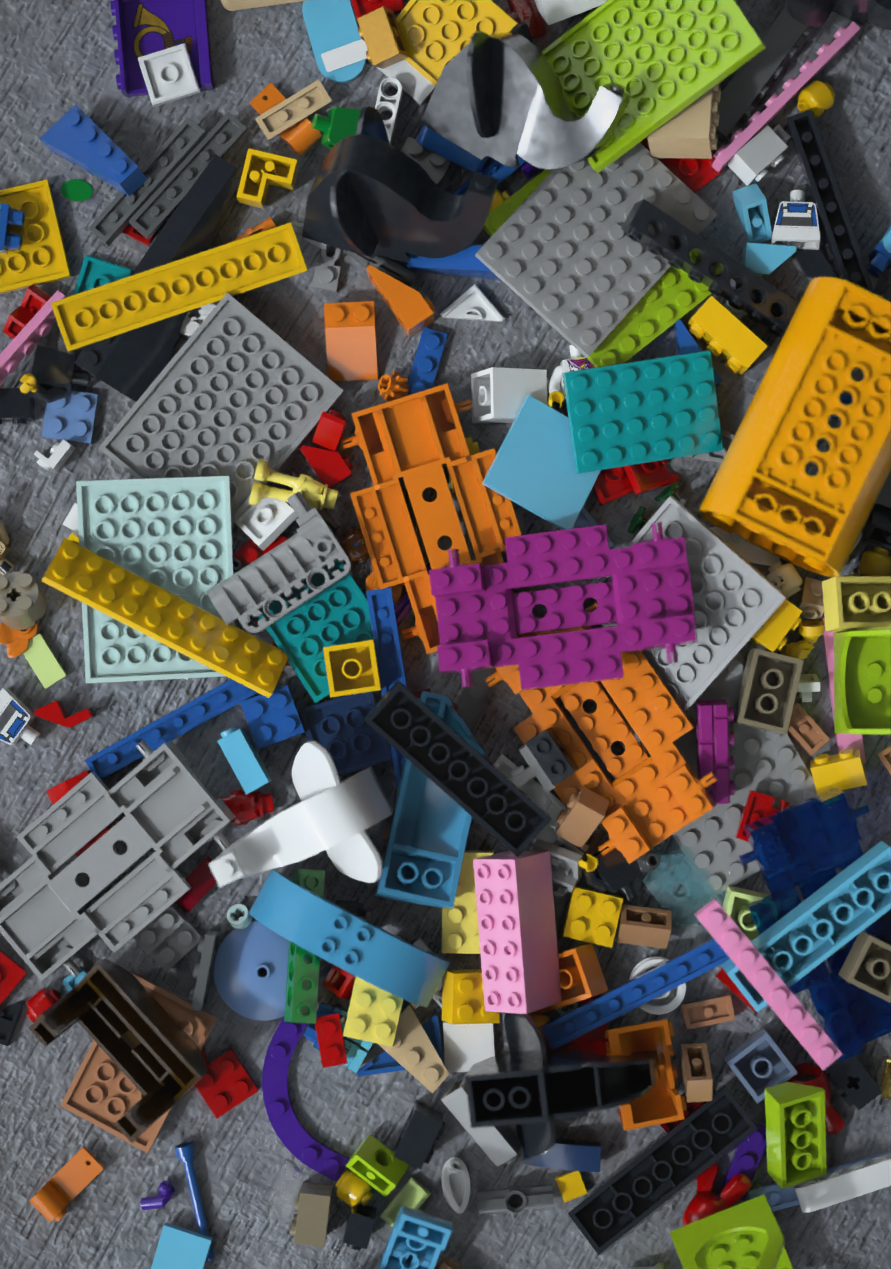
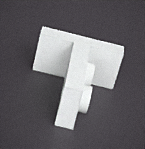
M527 745L520 747L518 750L529 766L524 768L522 765L510 773L512 776L510 780L520 787L536 776L547 793L554 789L555 786L552 785Z

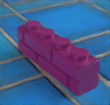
M724 699L697 700V777L702 779L710 772H713L714 776L708 779L707 782L715 776L718 781L708 786L706 790L716 804H729L730 795L735 794L734 780H730V771H734V757L729 756V747L734 746L733 731H729V722L734 720L733 707H729L727 700Z

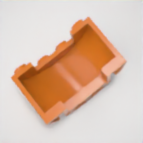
M667 1019L605 1031V1039L608 1038L609 1042H605L606 1055L629 1056L632 1052L653 1050L658 1052L660 1077L656 1085L641 1097L618 1106L620 1108L618 1115L624 1131L684 1119L683 1111L687 1110L684 1096H680L679 1092L675 1089L674 1081L678 1080L676 1067L675 1065L671 1066L670 1056L674 1055L670 1038L674 1036L672 1022L667 1021Z

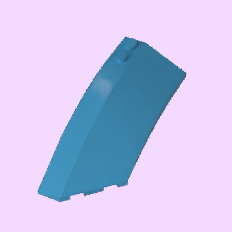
M422 691L420 700L486 758L487 755L478 746L472 737L473 734L452 707L453 704L449 698L444 695ZM407 758L405 759L382 861L381 877L378 880L375 896L398 902L453 909L472 816Z

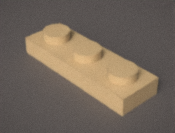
M318 79L256 117L255 120L267 140L270 141L330 104L332 100Z

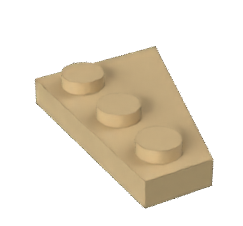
M409 1004L399 1016L393 1047L382 1044L378 1045L433 1094L449 1076V1072Z

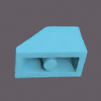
M754 183L732 191L736 213L747 243H762L772 239L767 201L757 184Z
M746 243L743 247L742 265L761 278L766 279L794 255L797 246Z

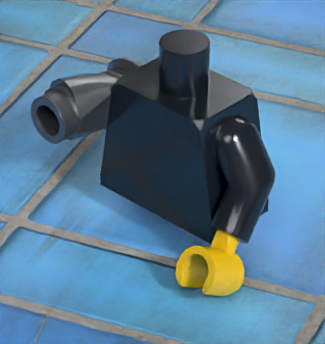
M60 333L58 337V350L37 345L32 373H27L20 379V382L23 383L20 386V391L25 394L30 391V398H39L46 403H52L63 398H70L74 384L88 386L90 373L76 370V364L74 363L76 361V349L68 352Z
M607 846L593 855L587 853V858L578 862V865L583 868L588 885L606 894L615 893L619 890L623 900L628 901L637 896V892L631 882L641 877L642 872L655 870L660 864V858L652 851H648L629 864L623 854L616 848L603 856L601 852L609 847Z

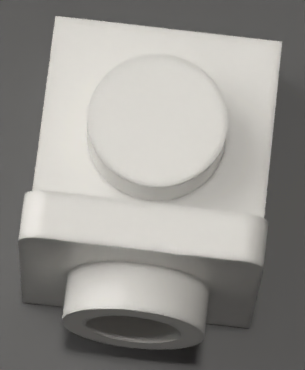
M63 439L61 443L57 442L49 452L51 456L49 458L37 450L34 455L39 458L37 463L44 469L49 471L52 468L58 472L76 448Z

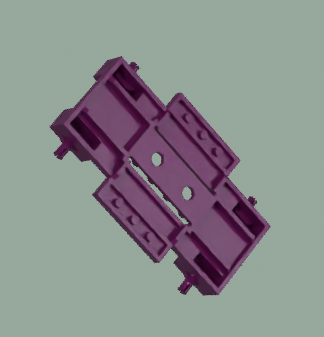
M658 522V533L656 523L651 524L653 539L643 543L632 544L633 547L610 550L607 525L605 524L506 537L505 544L508 563L487 566L480 564L463 565L459 561V549L448 550L450 565L441 569L429 570L431 595L436 599L440 646H437L439 671L444 674L460 672L462 688L473 687L471 671L519 665L521 689L527 690L624 678L621 652L663 647L666 648L667 663H672L671 653L673 655V662H678L676 646L698 643L688 550L685 538L669 539L663 537L662 522ZM603 577H612L613 579L612 582H599L596 584L513 594L514 589ZM586 599H596L598 607L594 612L584 610L583 603ZM538 604H543L547 608L546 616L541 619L533 615V609ZM618 622V626L518 638L520 634Z

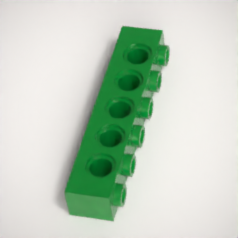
M293 870L294 883L324 898L325 870ZM289 941L284 1021L316 1024L320 957Z

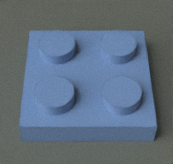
M72 391L70 398L46 403L42 437L92 444L99 395Z

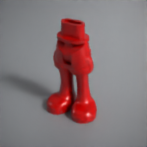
M240 789L231 791L230 796L221 797V800L236 816L229 823L235 822L236 826L247 825L249 821L259 818L260 815L262 818L264 814L275 812L272 792L261 794L260 791H257V793L250 792L246 795Z

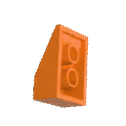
M371 265L366 267L368 278L409 338L434 322L435 307L428 296L423 298L420 292Z
M374 301L324 303L328 378L333 382L378 380Z
M592 943L558 954L562 1002L533 1011V1013L543 1014L609 991Z

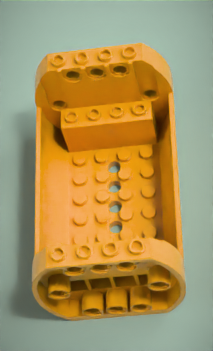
M817 277L809 282L698 513L712 525L730 534L732 532L744 537L745 541L797 567L818 575L833 578L840 576L891 471V302L846 280ZM853 368H860L863 371L864 379L861 382H856L851 378L850 372ZM847 391L852 395L853 400L850 405L841 404L839 401L841 392ZM830 415H837L841 419V426L838 429L829 427L827 420ZM820 438L828 440L830 448L826 453H822L816 448V442ZM807 462L817 464L818 473L816 476H809L805 473L804 467Z

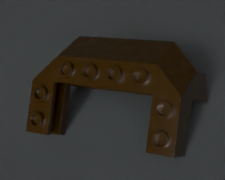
M106 958L97 962L74 989L45 1010L29 1027L30 1031L47 1047L78 1022L138 1088L144 1097L115 1123L131 1143L160 1119L208 1073L200 1049L131 972Z

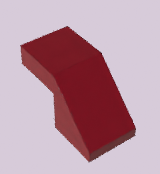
M209 856L185 879L192 888L175 901L186 914L217 883L209 866V863L213 861Z

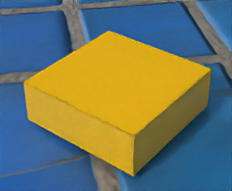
M572 1170L555 1177L564 1202L588 1194L579 1171Z

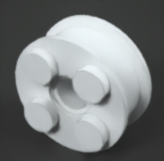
M660 956L643 959L633 968L629 981L669 961V959ZM686 983L639 1007L648 1013L656 1015L673 1011L680 1005L685 996Z

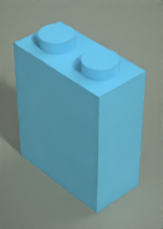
M235 726L221 733L222 739L217 742L246 795L272 781L269 772L244 728L238 729Z

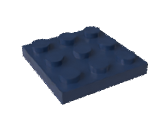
M372 691L345 695L299 710L308 741L318 743L328 752L338 776L393 760L387 740L366 723L364 719L376 705Z

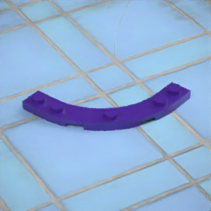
M283 1016L268 1046L264 1059L262 1091L266 1112L277 1136L297 1159L316 1172L337 1182L349 1158L319 1142L300 1124L295 1115L288 1092L287 1078L290 1060L308 1023L285 1022Z

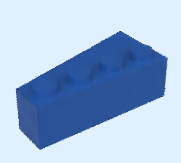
M76 104L40 137V140L51 152L62 156L68 162L76 164L89 174L95 175L128 196H131L148 180L139 167Z

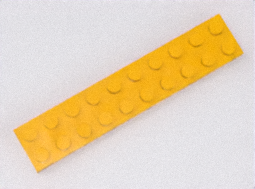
M290 222L50 304L69 352L220 301L226 293L235 296L306 272L307 268Z
M65 537L42 579V582L267 698H270L288 659V656L282 650L232 624L227 625L224 620Z

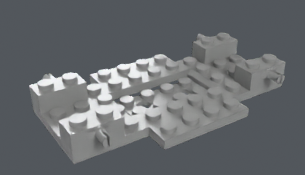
M142 740L135 746L145 757L142 763L109 790L93 771L17 836L18 840L32 857L9 877L4 879L0 874V933L41 981L46 979L55 970L64 966L73 978L78 975L82 970L72 959L97 934L115 953L192 888L176 869L178 865L206 842L213 839L223 851L231 845L222 832L225 826L236 816L221 798L215 800L184 763L187 758L172 740L165 742L154 751ZM122 813L126 815L58 875L52 878L51 874L117 817ZM122 840L126 842L128 849L125 854H118L115 851L114 844L116 841ZM152 847L154 848L155 852L90 908L83 913L79 910ZM84 872L90 877L88 886L83 887L77 883L76 878L79 873Z

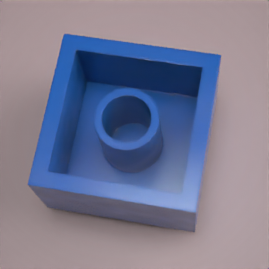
M290 685L274 689L270 698L261 694L240 702L257 749L306 732Z

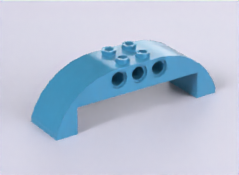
M275 869L271 870L249 912L253 918L287 940L356 977L397 997L427 1008L450 964L449 961L430 951L425 952L294 883V879Z
M403 1205L396 1217L377 1269H434L441 1250H445L453 1223Z

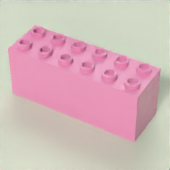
M508 850L473 859L485 1011L528 1014L562 1002L550 851L524 850L517 857Z

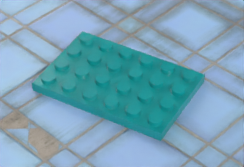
M711 350L563 372L575 469L578 474L723 450Z
M336 560L334 562L335 567L330 571L328 566L323 568L328 573L330 580L335 578L331 574L334 571H345L342 562L340 563ZM320 573L314 574L311 578L312 585L316 587L322 586L325 583V576ZM350 574L266 628L278 648L288 656V663L315 703L330 694L323 647L369 640L374 642L368 601ZM306 580L301 582L305 587L300 590L296 587L293 588V594L288 598L285 597V593L280 596L285 600L288 608L292 606L289 601L293 598L300 600L302 598L301 593L306 589L309 594L313 592ZM280 601L270 603L269 611L271 614L277 615L282 611ZM262 607L259 611L263 614L260 615L258 618L262 619L264 617L267 621H269L271 618L265 614L264 609Z

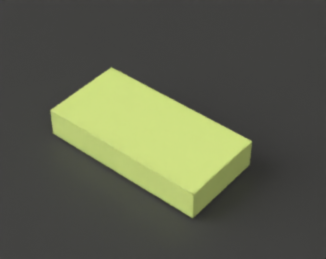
M38 634L29 640L28 649L23 655L45 689L68 676L42 634Z
M411 1177L383 1210L380 1217L393 1227L399 1210L403 1205L418 1210L431 1195V1192L414 1177Z

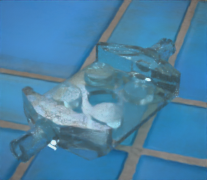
M653 847L649 851L659 856L660 864L655 870L646 872L643 883L664 910L672 911V921L677 928L698 924L703 927L709 937L712 936L694 914L715 898L717 900V895L713 893L683 851L661 854ZM681 883L687 887V893L684 896L678 897L673 893V887L676 884Z

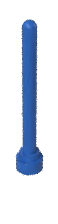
M194 1142L181 1143L174 1148L176 1157L184 1165L199 1234L210 1237L193 1163L194 1154L196 1153ZM212 1243L206 1260L208 1262L214 1260Z

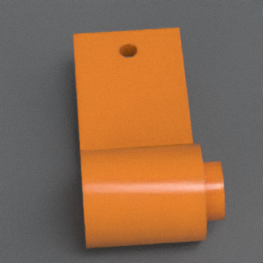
M270 82L249 104L261 115L286 100V98ZM305 118L279 134L299 157H302L322 138L321 131L311 127L313 118L310 121Z
M83 1146L29 1202L49 1222L53 1219L58 1222L68 1212L65 1207L105 1167Z

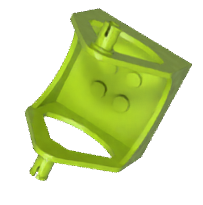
M891 630L834 633L835 734H891Z
M764 1194L669 1232L683 1269H793L784 1247V1237Z

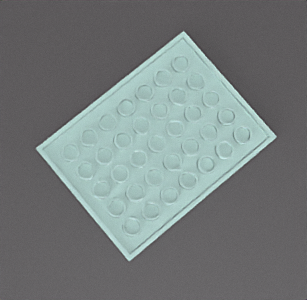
M229 476L76 481L80 546L222 619L206 592L233 575ZM82 602L86 683L225 676Z

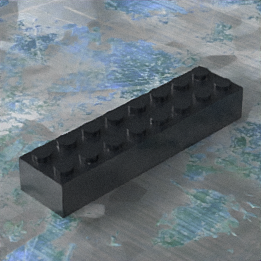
M399 680L364 717L366 723L517 857L552 820L546 811Z
M725 1087L712 1098V1101L706 1102L567 1214L596 1253L603 1255L756 1133L759 1128Z

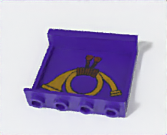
M207 0L110 1L112 16H116V25H112L113 38L118 40V49L114 50L116 65H120V74H116L118 90L121 89L125 97L149 95L138 57L183 43L186 44L200 91L214 90Z

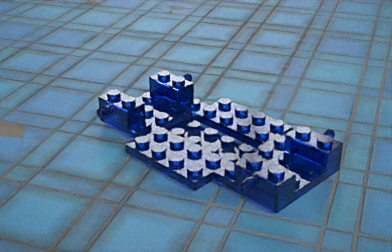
M833 788L743 826L752 851L739 855V859L743 866L755 860L757 861L770 894L764 897V899L747 904L758 935H761L801 903L796 885L799 887L803 900H806L837 875L835 869L839 868L843 871L863 855L859 840L862 838L857 828L856 818L870 813L866 803L852 809L847 802L844 792L838 788ZM891 909L864 929V931L890 944ZM858 935L849 941L847 948L837 950L827 958L831 974H829L823 961L789 987L793 994L807 989L822 1030L843 1054L837 1059L839 1062L862 1053L860 1045L891 1033V1003L847 982L838 975Z

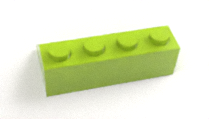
M791 1082L765 1088L767 1173L781 1189L827 1175L825 1090L820 1087Z

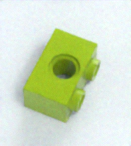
M369 1134L358 1146L346 1167L386 1197L397 1186L409 1164L394 1157V1153L384 1146L380 1140Z

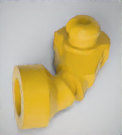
M814 619L802 620L799 624V634L803 636V640L785 644L781 649V655L801 660L807 658L810 651L814 648L813 644L817 642L819 636L824 634V622Z

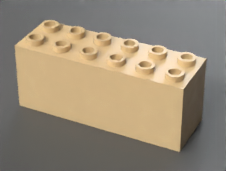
M719 83L647 137L651 157L712 159V150H717L718 144L716 126H719L718 102L721 100V87H719Z

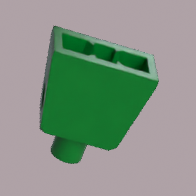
M334 107L328 111L327 117L315 114L311 127L323 132L321 144L332 149L345 137L356 135L361 110Z

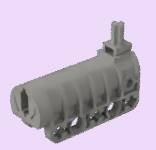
M300 491L287 498V501L298 516V519H296L300 526L296 530L298 533L206 592L227 625L239 620L247 631L258 633L349 574V558L316 508L311 509ZM336 560L340 563L344 561L346 563L344 565L345 571H334L331 574L335 578L330 580L328 573L323 568L328 566L330 571L335 567L334 562ZM316 573L325 576V583L320 587L313 586L311 583V578ZM306 580L313 592L309 594L306 589L301 593L302 598L300 600L293 598L289 601L292 606L288 608L285 600L280 596L285 593V597L288 598L293 594V588L296 587L300 590L305 587L301 582ZM273 601H280L282 604V611L277 615H273L269 611V605ZM263 607L265 614L271 619L267 621L263 617L258 621L259 626L257 628L249 626L250 616L259 617L263 613L259 610Z

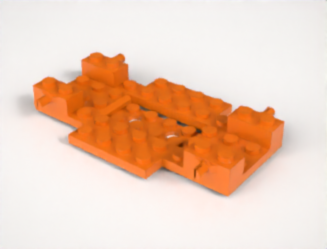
M448 383L351 413L355 424V435L341 439L344 449L359 445L363 450L374 486L350 493L379 588L381 590L405 583L416 619L414 627L401 630L402 634L412 632L404 635V640L419 636L423 641L427 654L436 652L437 646H440L436 599L431 595L430 576L424 563L398 478L403 477L432 570L450 565L448 550L459 549V561L463 565L480 564L487 566L502 564L504 562L501 552L506 550L505 538L521 536L511 500L482 484L496 457L495 449L493 448L470 456L459 421V413L473 409L471 400L455 403L452 399ZM443 464H446L475 554L476 560L474 561L471 560L442 468ZM431 487L436 490L437 498L435 501L427 502L423 499L422 493L424 489ZM441 536L451 538L452 547L444 551L438 547L437 542Z
M595 602L585 611L591 612L598 607V603ZM595 625L545 632L520 634L518 635V638L597 628L595 627ZM642 650L622 653L624 678L603 680L601 683L651 757L644 751L598 681L522 690L519 665L497 667L495 673L485 678L486 683L490 682L488 686L491 688L503 679V681L508 683L515 695L520 694L533 715L513 728L522 743L526 745L525 743L552 727L579 768L578 771L555 785L554 790L565 807L568 808L567 803L572 794H578L583 786L609 800L601 823L607 830L610 840L598 847L599 851L609 846L601 852L603 856L616 848L630 864L717 805L706 790L708 786L718 781L716 776L707 782L708 779L714 776L713 772H710L702 779H699L674 743L676 739L693 729L694 726ZM558 697H560L565 708L571 713L593 749L598 753L607 770L614 777V782L610 778L608 779L558 705L559 703L556 700ZM587 699H592L596 702L597 709L594 713H587L584 710L583 704ZM621 741L624 743L625 752L622 755H616L612 752L611 746L613 742Z

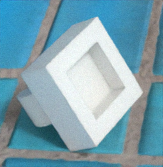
M817 674L800 675L797 692H799L801 702H812V692H820V680Z

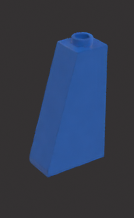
M469 245L457 254L444 258H425L409 253L411 260L410 262H405L407 267L414 272L501 280L475 256L483 245Z

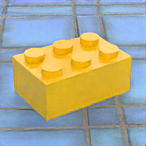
M712 296L692 316L686 325L691 336L697 341L701 339L708 345L706 349L711 350V354L714 357L720 356L726 361L725 366L734 374L738 372L742 375L768 347Z

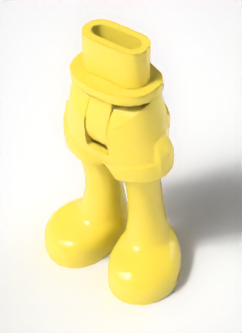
M259 459L254 480L276 482L289 486L293 490L280 489L254 481L249 504L258 505L264 498H275L288 502L287 498L300 491L311 509H319L320 505V510L323 507L334 510L338 490L329 489L328 484L324 485L306 474L295 477L277 472L269 467L266 460Z

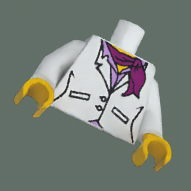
M573 345L569 346L571 359L562 360L560 366L554 369L549 380L548 406L551 408L552 402H558L560 408L563 407V403H566L563 372L595 368Z

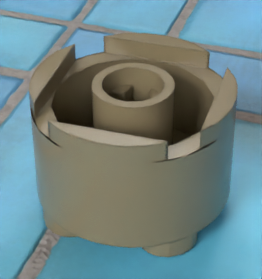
M12 572L0 576V620L14 630L31 628L45 614L47 602L43 592L28 573Z

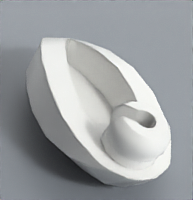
M452 1157L444 1164L442 1170V1189L452 1210L461 1214L465 1211L469 1201L471 1181L465 1163L457 1157Z

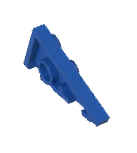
M437 1015L422 1024V1027L443 1064H445ZM384 1051L357 1071V1077L406 1069Z

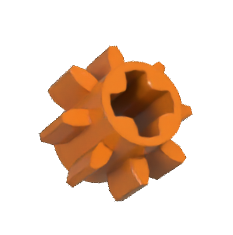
M392 371L391 375H383L378 383L379 396L384 397V400L388 402L407 396L409 391L408 379L402 377V374L396 371Z

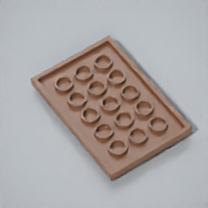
M129 971L194 1041L201 1052L218 1017L204 1009L202 1011L191 1010V1002L135 972ZM94 1040L60 1105L146 1153L151 1151L172 1109L171 1107L160 1119L131 1143L115 1123L144 1095Z

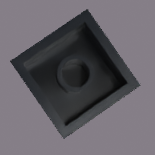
M416 1101L395 1144L393 1156L419 1169H422L424 1163L429 1164L434 1154L433 1149L435 1145L433 1143L435 1140L440 1141L445 1130L443 1113Z

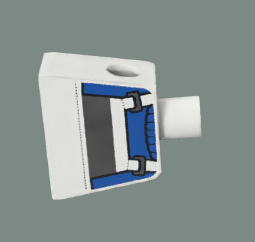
M793 190L790 192V202H780L772 234V245L797 246L796 249L819 250L820 231L816 204L805 202L804 191Z
M2 688L0 691V740L9 745H16L21 738L32 746L40 736V733L30 726L36 716L8 688Z

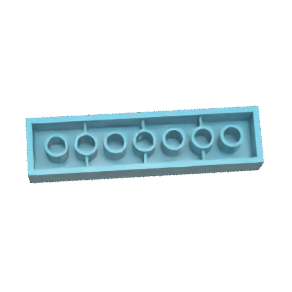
M880 841L751 942L788 988L891 909V847ZM728 959L721 965L756 1012H759L768 1005L731 959Z

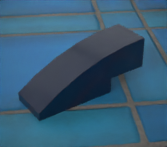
M555 1139L553 1147L545 1154L532 1157L528 1156L524 1150L523 1164L562 1170L600 1172L601 1145L600 1143Z

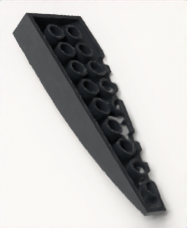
M217 154L214 155L160 231L131 276L208 250L214 237L213 234L217 222L220 220L224 202L228 197L237 170L236 167ZM187 312L86 345L74 363L137 402L171 361L175 344H177L179 332Z

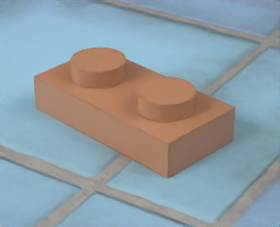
M795 702L788 731L805 751L812 756L830 738L801 705Z
M730 994L681 1003L686 1030L735 1020Z

